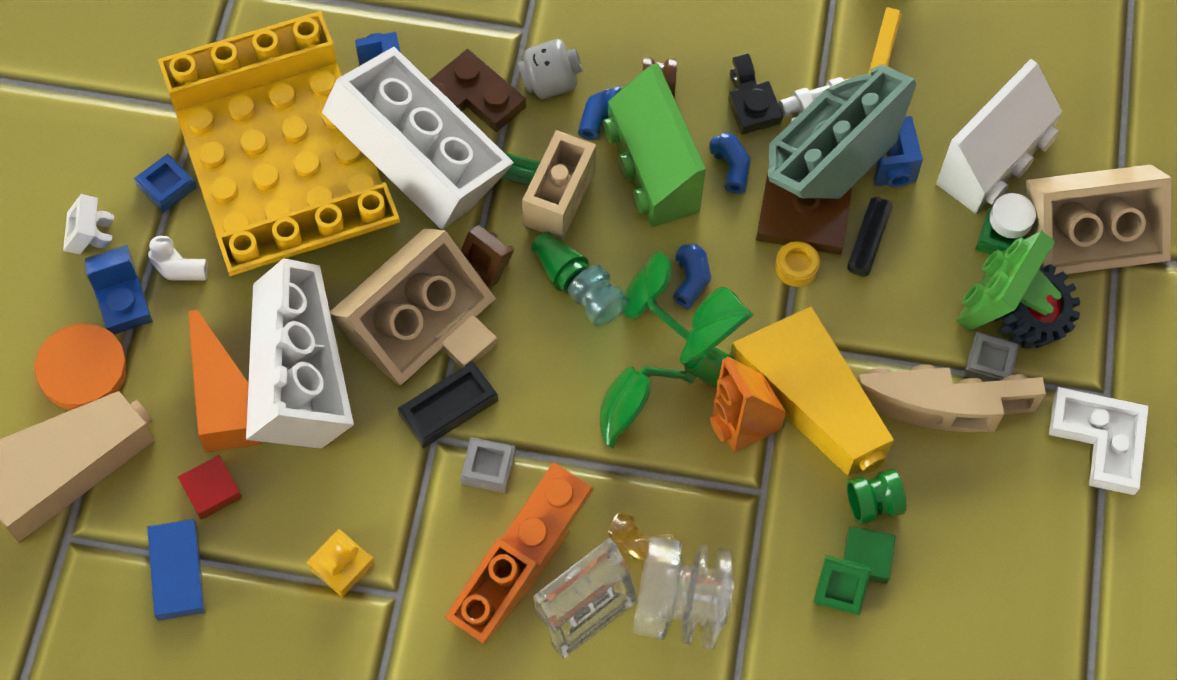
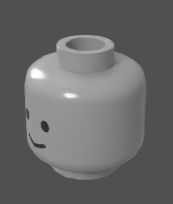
M553 39L529 47L524 52V60L518 62L521 77L528 94L534 92L540 99H548L574 90L577 85L576 74L583 72L576 48L568 50L566 44L561 39Z

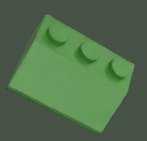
M659 63L652 64L608 101V118L603 120V127L608 142L610 144L616 143L619 149L618 163L625 179L631 177L634 184L633 198L640 214L646 213L651 226L655 227L700 212L706 168Z

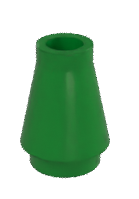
M544 232L535 238L531 245V250L538 257L556 290H563L566 294H573L588 283L592 270L585 256L556 239L550 232Z

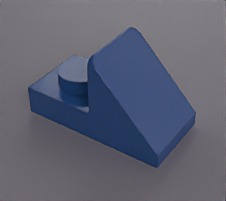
M128 245L85 258L86 274L94 289L108 331L115 335L153 322Z

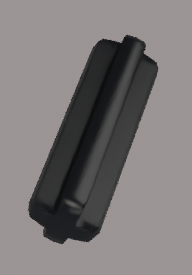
M880 197L870 199L847 266L850 273L861 277H866L870 274L893 207L889 200Z

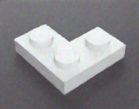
M1058 387L1053 397L1049 435L1094 444L1089 486L1135 495L1140 489L1148 406Z

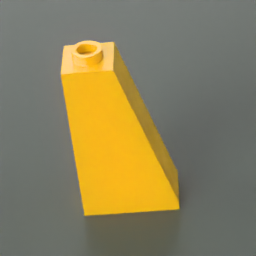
M812 306L732 343L730 355L738 362L764 375L786 411L785 418L847 476L859 470H862L863 473L872 472L887 461L886 457L894 439Z

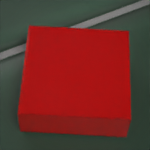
M220 455L178 476L200 519L242 498Z

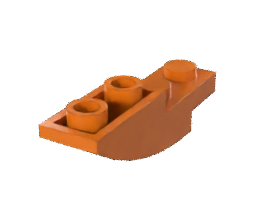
M553 462L502 539L498 537L444 618L485 645L517 607L570 533L568 528L594 491L593 487Z

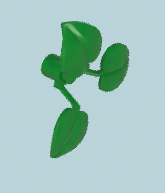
M660 251L653 253L647 264L636 273L629 283L623 296L622 310L626 317L636 319L648 307L655 315L687 341L680 355V362L684 364L685 371L645 366L638 372L637 369L628 367L614 380L605 394L600 411L602 436L605 443L613 449L618 436L630 426L645 406L651 388L650 376L683 379L690 384L694 383L696 378H699L717 388L722 360L727 357L734 359V357L716 346L754 316L733 291L726 287H720L708 295L701 303L692 320L693 329L690 332L687 331L661 309L656 302V298L667 288L671 277L670 260L667 255Z

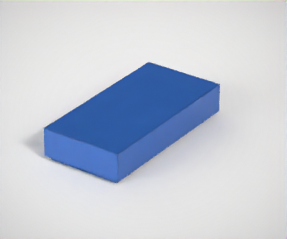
M195 520L147 526L154 615L159 621L205 613L198 530Z

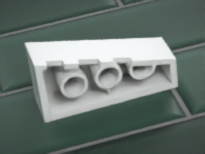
M283 258L253 284L246 440L322 449L352 427L354 422L320 265Z

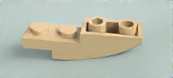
M928 364L918 365L907 371L891 372L888 368H875L868 370L864 374H859L857 380L876 412L899 421L944 431L995 432L1004 414L1036 412L1046 395L1043 377L1027 378L1025 375L1016 374L1007 376L999 381L983 382L980 378H966L953 384L950 367L935 368L933 365Z

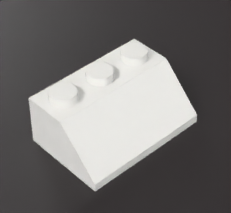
M1030 59L951 140L936 185L975 214L987 202L993 206L995 201L1006 192L1009 186L1006 182L1013 175L1020 178L1034 161L1032 155L1039 148L1042 151H1046L1060 132L1055 127L1062 110L1037 62Z

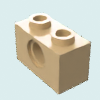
M557 130L555 131L522 199L523 226L542 233L550 232L555 238L564 239L595 173L596 144Z

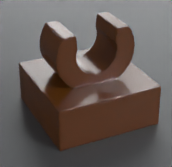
M478 225L468 231L461 252L486 286L490 288L499 282L515 248L512 246L507 247L497 239V234L494 232L489 233Z

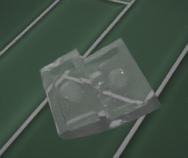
M610 537L533 596L536 613L549 628L552 646L563 659L637 602L634 584L617 545Z

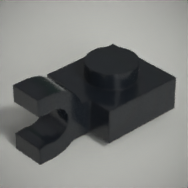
M749 53L733 57L732 63L735 69L730 70V77L736 90L729 91L728 101L741 134L781 124L783 115L770 82L766 81L757 84L754 66Z

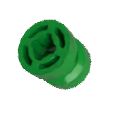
M895 469L879 472L876 478L870 480L865 477H857L847 481L849 505L858 524L872 522L879 514H886L889 517L905 514L907 506L906 496L901 479Z

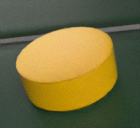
M795 241L787 243L781 247L777 254L775 262L776 274L782 282L789 286H806L817 276L820 257L817 251L805 242Z

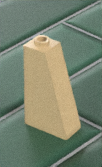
M117 391L0 439V521L16 541L20 543L154 442L155 439L147 426L153 422L149 413L138 400L130 404Z

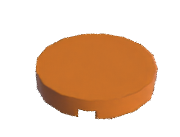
M79 323L63 327L46 339L38 350L34 370L37 384L49 401L63 409L73 410L119 391L125 382L127 359L122 344L112 332L99 325Z

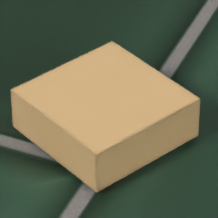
M466 309L465 311H463L451 323H449L438 334H436L434 338L438 339L444 332H446L455 322H457L469 310ZM472 314L441 343L443 345L441 349L462 368L472 361L474 363L479 361L498 344L497 337Z

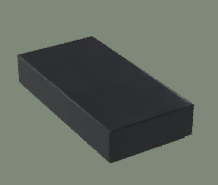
M472 361L397 409L401 419L424 449L498 401V394Z

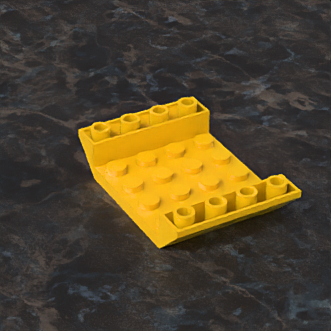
M321 11L158 59L229 276L400 223V218L386 182L382 183L376 165L322 113L336 80L342 75L337 64L334 44Z

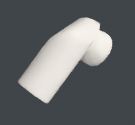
M157 236L150 241V251L148 253L150 263L164 278L172 281H207V259H183L177 250L173 248L172 239L167 236Z

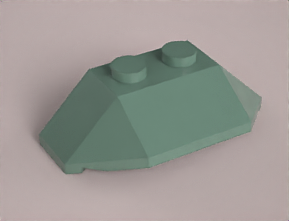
M881 64L870 69L871 73L852 77L825 89L769 143V181L801 198L840 199L897 142L916 87L915 79Z

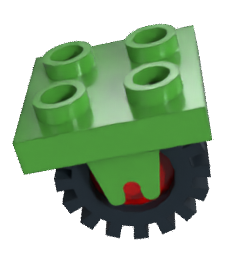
M1040 231L1025 240L1022 237L1018 238L1008 249L1002 252L1000 250L994 251L982 266V271L985 274L980 282L973 285L963 297L962 304L965 307L956 321L967 330L972 331L993 320L995 322L1002 320L1005 325L999 328L1000 332L1003 335L1011 332L1012 336L1009 341L1017 344L1022 342V348L1027 349L1034 346L1035 349L1067 336L1066 334L1073 331L1076 326L1072 322L1079 319L1080 312L1073 310V308L1080 305V298L1071 297L1070 293L1077 289L1074 283L1067 286L1064 284L1068 276L1063 271L1054 275L1055 266L1049 264L1043 267V262L1055 241L1043 231Z

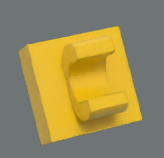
M340 529L306 562L308 568L342 598L375 564L373 557Z

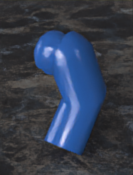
M622 87L606 89L588 98L578 129L579 136L586 140L598 138L602 121L608 118V101L621 91Z
M722 133L720 136H714L709 143L710 153L714 154L716 159L724 158L729 165L725 189L735 194L744 193L751 163L750 156L735 135Z
M697 244L682 245L676 252V261H679V266L684 268L686 278L673 294V298L680 306L686 309L692 307L711 281L707 253Z

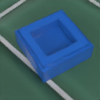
M168 153L134 178L139 189L162 213L197 188L195 180Z

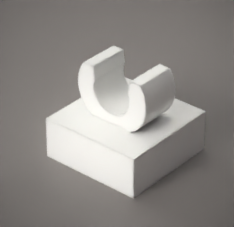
M80 194L67 212L63 251L80 255L88 244L96 248H105L112 241L113 235L101 233L96 226L109 227L114 221V215L110 212L97 211L98 198Z

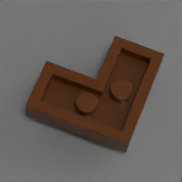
M466 49L429 80L461 112L469 108L495 132H498L526 108V98L469 49Z

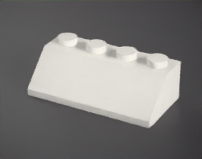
M395 47L390 48L338 78L322 110V113L441 230L468 213L514 163Z

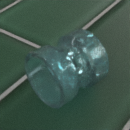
M600 264L593 265L582 271L568 287V294L577 304L584 305L586 316L596 327L603 326L615 319L629 302V298L620 287H614L610 283L611 276Z

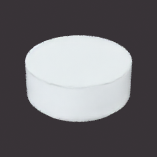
M1008 193L1000 196L995 201L990 212L991 226L998 234L1007 238L1025 236L1031 230L1036 219V209L1033 203L1025 196L1017 193Z

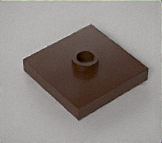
M767 172L756 240L781 245L800 241L811 245L816 251L841 255L845 240L852 187L840 199L801 198L770 182Z

